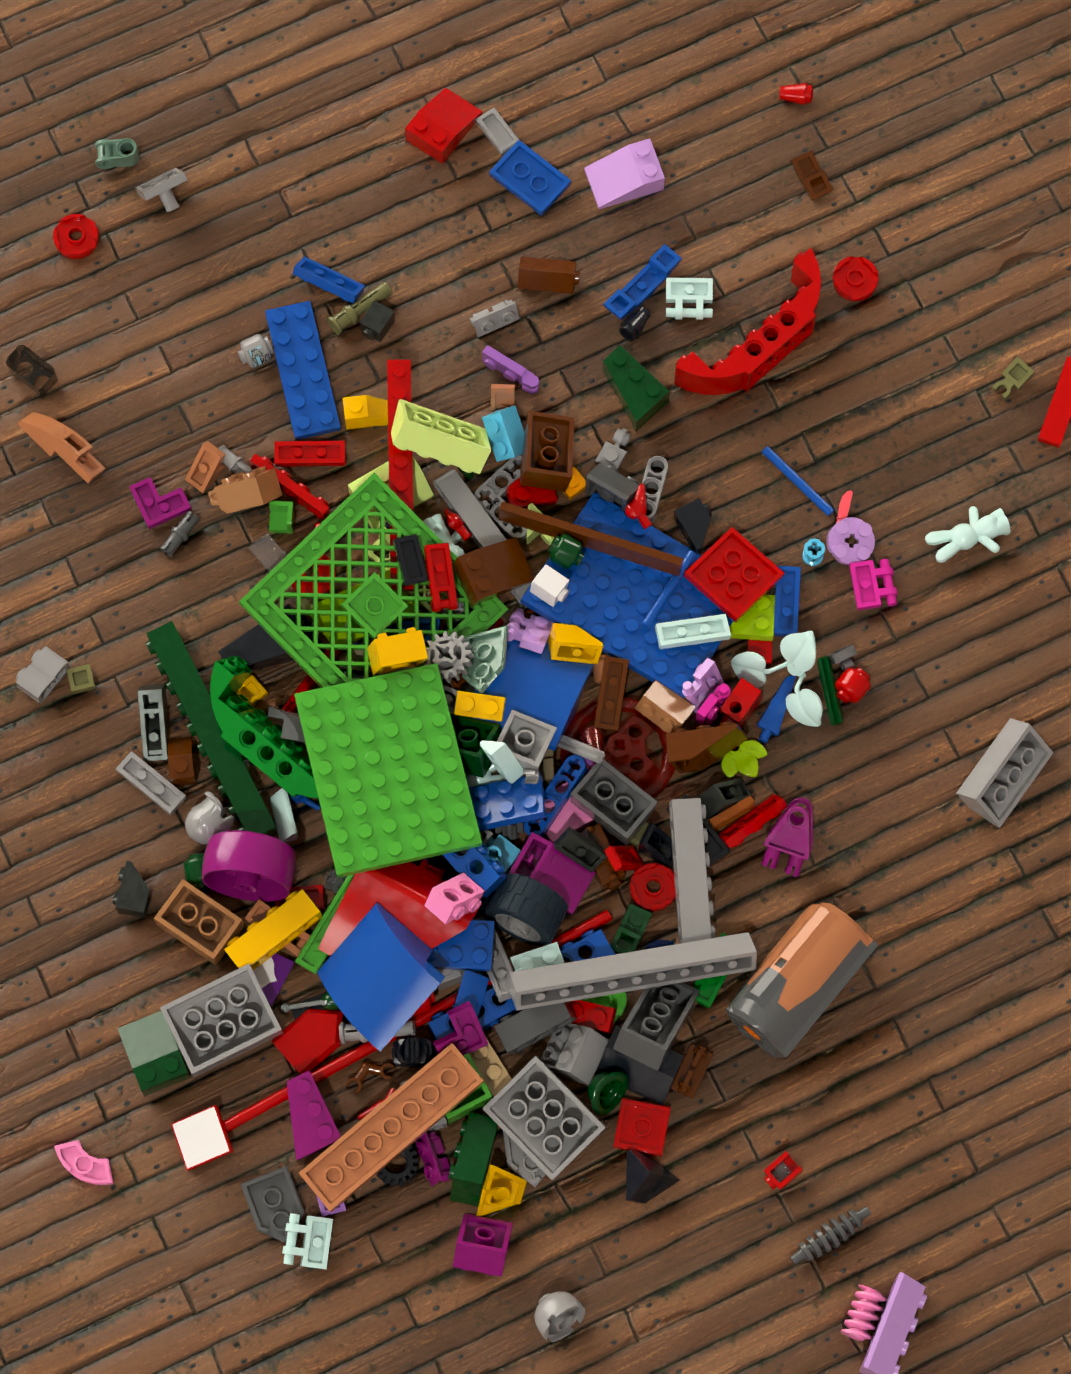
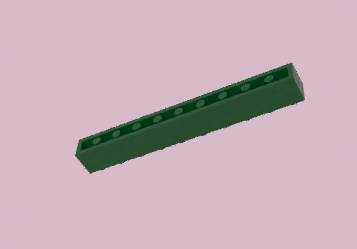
M173 621L147 632L149 641L145 642L151 655L156 654L159 661L155 664L161 676L166 674L169 682L165 684L171 696L176 694L179 700L176 706L181 716H187L189 723L186 726L192 737L197 736L200 743L196 746L202 758L207 756L210 762L207 768L212 778H218L221 785L217 786L223 799L228 798L231 804L228 807L231 816H234L235 819L238 818L241 824L238 830L269 836L277 834V828L238 750L221 737L223 732L215 718L211 697Z

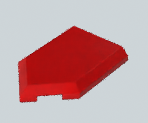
M308 1009L285 1028L283 1034L275 1037L271 1042L300 1075L307 1071L311 1072L341 1046L339 1024L343 1021V1013L337 1010Z

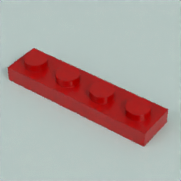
M256 453L249 460L252 470L264 466L266 470L275 468L271 460L265 456L261 458ZM275 468L282 492L322 521L330 515L329 504L320 496L316 498L310 493L311 491L307 486L302 483H295L291 480L292 477L289 473Z

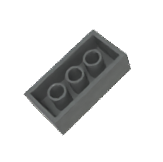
M683 982L644 989L623 1024L613 1049L658 1071L692 1012L700 991Z

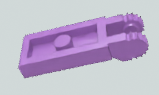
M485 347L482 352V361L486 367L491 370L497 369L511 382L517 381L521 384L522 390L528 392V394L538 392V377L492 347Z

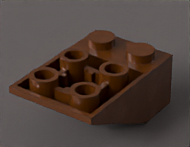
M723 722L717 727L701 725L696 730L689 731L683 728L675 729L673 733L666 734L668 762L680 774L702 771L748 740V736L734 722Z

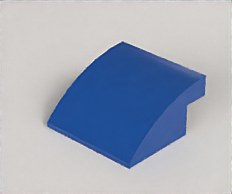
M515 639L512 641L507 640L505 668L482 693L506 698L503 722L486 719L479 720L500 724L502 730L511 711L515 710L557 727L548 749L555 751L578 709L583 689L591 677L594 664L551 660L548 643H546L543 653L540 654L519 647L521 641ZM475 689L474 693L481 694L477 689Z
M379 903L373 906L317 972L324 987L341 1012L380 1052L445 978L443 974L426 961L433 950Z

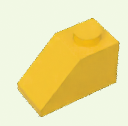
M368 395L343 398L346 430L388 425L387 400Z
M553 623L548 638L551 660L598 664L603 649L602 642L577 625Z

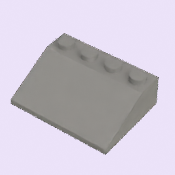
M250 964L160 1007L194 1077L283 1034Z
M535 1056L482 1108L551 1180H554L607 1128L538 1056Z

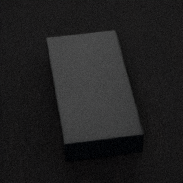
M417 534L394 539L393 545L404 587L427 582L429 579Z

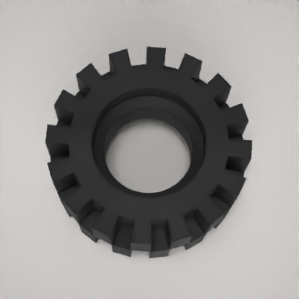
M412 1145L400 1154L406 1160V1166L402 1171L392 1172L386 1165L377 1173V1177L384 1184H389L391 1187H395V1185L401 1187L405 1183H410L413 1177L415 1178L419 1168V1160Z

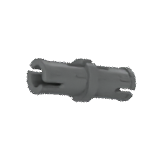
M187 511L177 527L174 526L171 529V535L160 547V550L164 554L167 552V556L172 557L183 541L186 542L188 539L187 535L196 523L199 522V518L195 514L192 516V512Z

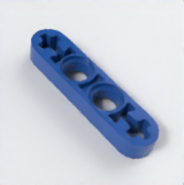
M569 756L544 792L545 803L548 801L554 802L555 809L551 813H546V822L543 819L541 821L536 819L524 822V830L528 836L533 831L530 827L532 824H538L541 827L539 831L534 830L533 833L543 837L548 832L569 800L571 792L581 782L587 772V764L581 756ZM579 762V765L581 767L580 770L578 771L575 769L572 772L573 769L570 767L571 764H577ZM565 773H567L568 775L571 774V776L574 778V780L571 781V780H570L567 776H565L564 774H565ZM561 781H566L569 784L568 790L564 793L556 791V786Z

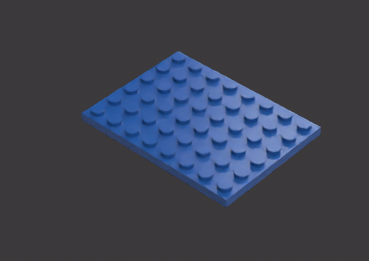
M595 492L573 522V524L682 558L685 557L689 550L693 551L652 526L644 530L638 519L632 520L628 518L622 508L606 501ZM586 547L582 548L581 552L585 555L578 566L573 565L570 569H564L552 562L549 557L545 565H548L569 579L567 587L569 593L563 602L558 601L552 607L531 593L530 585L521 598L520 603L553 623L577 625L603 643V653L610 657L629 660L628 668L653 683L657 680L685 699L682 692L683 683L686 681L693 683L695 681L693 674L696 668L703 664L707 658H712L722 641L660 649L655 626L658 623L725 613L683 576L651 627L645 629L641 623L672 577V574ZM696 554V557L691 565H693L701 557L700 554ZM726 614L730 627L734 621Z

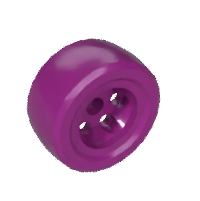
M240 830L223 831L211 836L208 840L203 858L202 881L210 889L233 898L248 901H258L260 899L262 902L279 901L285 899L290 893L295 876L297 855L287 843L269 835Z

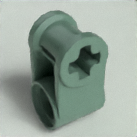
M130 138L102 139L95 142L98 157L95 160V165L98 168L131 167L140 160L137 145ZM132 150V153L124 155L126 151Z

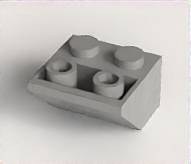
M570 1023L552 1034L543 1051L541 1060L552 1072L571 1081L589 1085L609 1040L592 1028Z

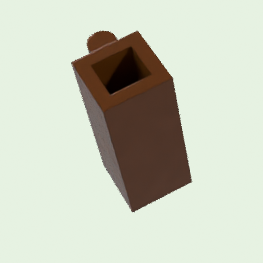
M521 256L518 289L573 294L574 285H579L580 271H576V262Z
M600 824L586 828L604 850L610 847ZM608 857L594 870L603 891L608 888L610 891L617 889L625 881L624 871H615Z

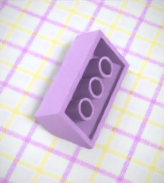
M899 1272L894 1280L859 1373L898 1374L900 1365L896 1363L899 1355L904 1356L909 1346L906 1337L909 1331L914 1332L918 1318L914 1317L917 1308L922 1309L927 1299V1295L924 1294L926 1287L902 1272Z

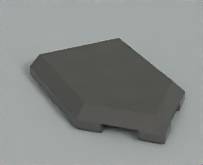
M287 1166L240 1184L257 1230L284 1243L287 1240L288 1231H285L286 1223H289L290 1213L300 1215L299 1224L305 1213Z

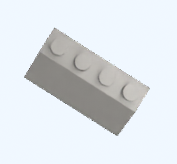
M1010 718L956 794L971 810L1000 828L1050 759L1053 751L1029 723Z

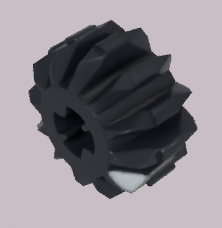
M406 1038L393 1042L392 1058L396 1066L418 1068L424 1067L432 1060V1042L428 1039Z

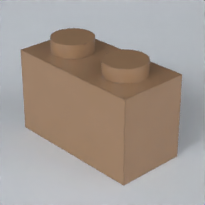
M655 680L635 709L669 734L673 733V730L681 728L695 709V706Z

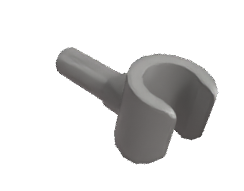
M524 769L523 773L526 775L525 784H538L539 771L537 769Z

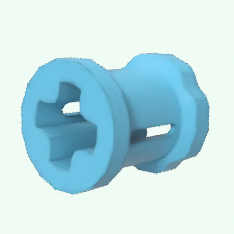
M810 539L804 545L803 561L809 566L819 565L823 560L825 545L819 539ZM811 550H815L817 555H812Z

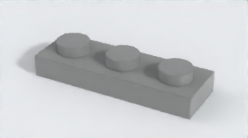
M132 751L116 768V771L170 816L187 798L184 793Z

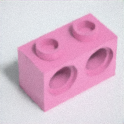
M462 873L433 887L424 906L444 924H447L453 920H459L469 912H475L481 905L480 899L484 890L465 873Z

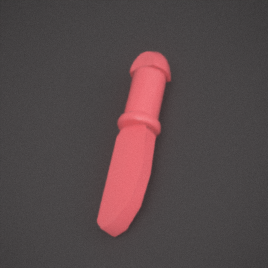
M851 490L842 496L838 516L836 517L837 522L848 516L853 495Z

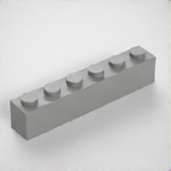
M701 798L672 799L669 802L679 944L715 938V927L710 924V916H713V902L709 901L708 891H711L712 884L711 877H707L706 867L710 866L709 853H705L704 843L708 842L707 828H703L702 820L706 818L705 804H701Z

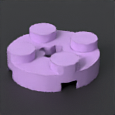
M854 517L844 518L835 523L827 535V548L829 552L836 558L835 560L844 565L868 559L875 546V537L871 525ZM850 535L856 540L853 548L849 547V543H845V539L849 538Z

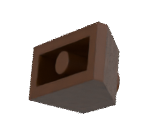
M192 737L168 740L169 776L171 784L175 787L197 784Z

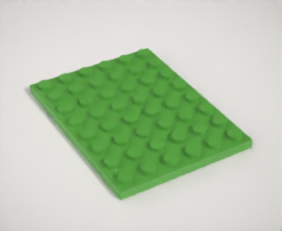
M437 663L294 694L337 878L482 846Z

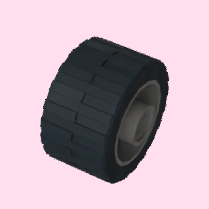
M505 874L507 878L496 888L485 912L488 919L494 921L495 926L520 941L537 946L551 944L568 911L567 903L556 891L537 880L521 874Z

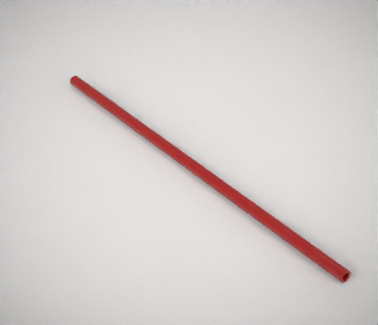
M605 910L554 938L552 943L557 942L560 949L564 944L578 940L586 932L596 930L612 921V917ZM490 979L488 982L487 989L492 987ZM458 992L431 1006L429 1013L411 1017L408 1021L413 1020L416 1029L431 1021V1017L437 1013H445L453 1009L452 1006L455 1005ZM402 1036L393 1037V1038L389 1041V1043L395 1041L396 1039H398V1038H400V1037H402ZM367 1041V1043L356 1047L311 1072V1075L317 1084L378 1049ZM287 1086L224 1120L227 1133L288 1100Z

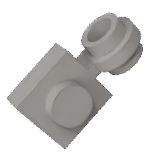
M617 429L612 440L616 442L615 445L607 441L605 442L595 460L596 465L602 463L605 466L611 465L617 470L620 468L627 455V451L620 447L621 445L626 447L631 438V434L628 433L627 429Z

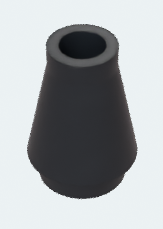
M640 307L635 313L625 319L619 328L622 337L628 341L638 339L647 320L651 316L650 312Z

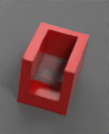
M787 1151L763 1170L767 1175L764 1178L766 1183L773 1190L777 1187L780 1191L803 1173V1169L793 1161Z

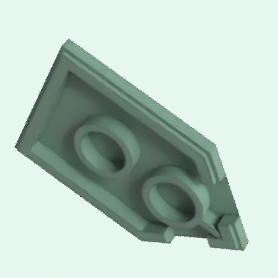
M508 626L466 636L467 642L472 646L471 651L474 657L469 659L473 665L472 667L466 666L465 669L468 674L462 673V678L481 694L505 668Z

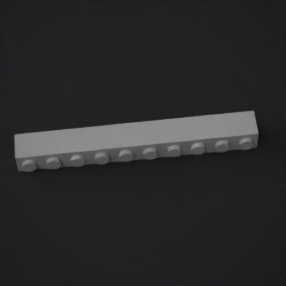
M749 932L509 972V991L516 1010L753 971L756 970L757 951Z

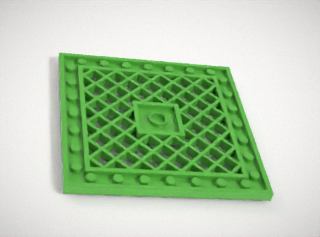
M375 472L238 602L321 688L360 680L359 678H352L351 667H363V679L368 678V667H371L370 662H368V635L374 640L381 633L397 635L406 633V629H402V618H414L416 631L419 630V618L430 619V630H422V634L430 635V641L434 642L436 634L443 636L444 633L443 630H435V619H447V633L449 636L456 632L459 637L463 635L466 639V636L487 631L508 610L497 597L471 607L453 565L455 590L461 597L457 598V603H463L464 614H452V610L448 608L447 614H435V612H432L431 595L430 597L418 596V585H429V581L413 585V596H402V585L404 584L398 561L385 562V551H395L394 546H385V534L396 535V539L417 534L424 560L425 545L441 544L443 542ZM372 508H374L377 512H369V511H370ZM363 517V528H352ZM368 517L380 518V529L368 528ZM385 520L394 529H385ZM351 533L363 534V545L351 544ZM346 534V544H335ZM368 534H380V545H368ZM334 549L346 550V561L334 560ZM329 550L330 560H319ZM351 550H363V561H351ZM368 550L380 551V562H368ZM450 550L451 562L453 563L458 557ZM313 565V576H302ZM317 565L330 566V577H317ZM334 566H346V578L334 577ZM351 566L363 567V578H351ZM368 567H380V577L374 572L368 578ZM385 567L397 568V579H385ZM301 581L313 582V593H301ZM296 582V593L285 592ZM317 582H330V594L318 593ZM334 582L346 583V594H334ZM351 583H363L351 594ZM387 584H397V594ZM278 598L279 607L274 603ZM284 598H296V609H284ZM301 598H313V610H301ZM318 599H330V610H318ZM334 599H346L340 605L344 611H334ZM404 601L413 602L414 613H402L408 607ZM419 602H430V613H419ZM469 606L473 609V611L470 614ZM286 614L296 615V625ZM301 615H313V627L301 626ZM318 615L330 616V627H318ZM334 616H346V628L334 627ZM351 618L361 628H351ZM397 618V629H386ZM452 619L463 620L452 630ZM303 632H313V642ZM318 632H330V644H318ZM334 633H347V645L335 644ZM351 633H363V645H351ZM320 649H330V659ZM335 649L347 650V661H335ZM351 650H363V662L351 661ZM337 666H347V677Z

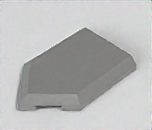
M503 1131L507 1166L536 1188L546 1174Z

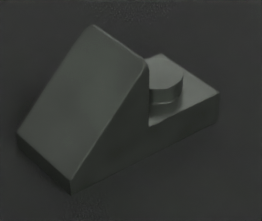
M568 827L554 842V849L591 873L607 858L604 849L587 829L580 834L571 827Z

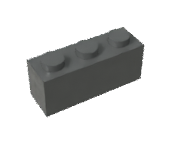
M569 1002L522 1009L521 1012L514 1016L510 1014L500 1019V1024L495 1026V1029L507 1053L515 1055L577 1020V1017Z

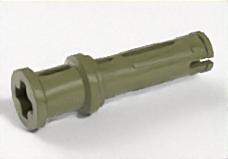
M383 282L352 305L343 306L342 311L333 317L329 316L327 318L330 328L334 333L340 335L345 327L351 323L355 324L358 322L359 317L368 311L374 300L380 303L392 295L391 288L386 282Z

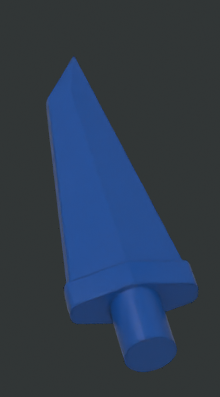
M790 675L783 680L761 719L758 721L756 726L762 729L758 738L760 742L767 743L771 734L774 736L779 735L787 708L786 697L792 692L796 676Z

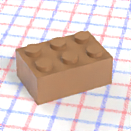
M182 879L154 917L157 926L214 965H217L226 953L224 949L228 947L227 943L238 936L245 927L241 918L184 879Z

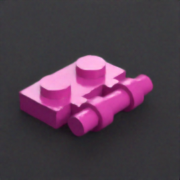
M889 559L880 560L881 568L876 569L874 568L873 560L849 564L857 611L880 608V598H886L887 604L890 607L897 605L896 596L898 593L897 588L893 585L892 576L894 573L893 568L890 567ZM877 578H883L884 588L878 589Z
M727 684L719 685L696 713V727L701 725L712 726L718 717L719 707H722L731 693L730 687Z

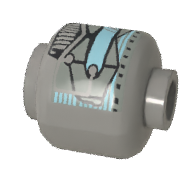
M260 334L241 341V350L237 351L243 364L248 363L251 368H256L269 362L271 354L274 353L267 336L263 338Z

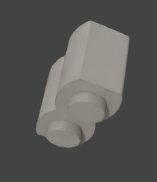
M47 646L42 650L38 649L31 658L32 663L27 668H22L16 676L17 687L40 704L67 674L66 670L70 669L68 661Z

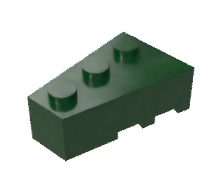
M621 345L603 360V372L615 395L618 396L623 406L622 408L632 422L635 432H637L669 402L670 391Z
M470 1113L468 1121L462 1122L460 1135L463 1136L462 1143L457 1142L454 1157L458 1158L456 1165L451 1164L448 1179H453L451 1201L476 1207L479 1206L498 1129V1124L491 1117Z

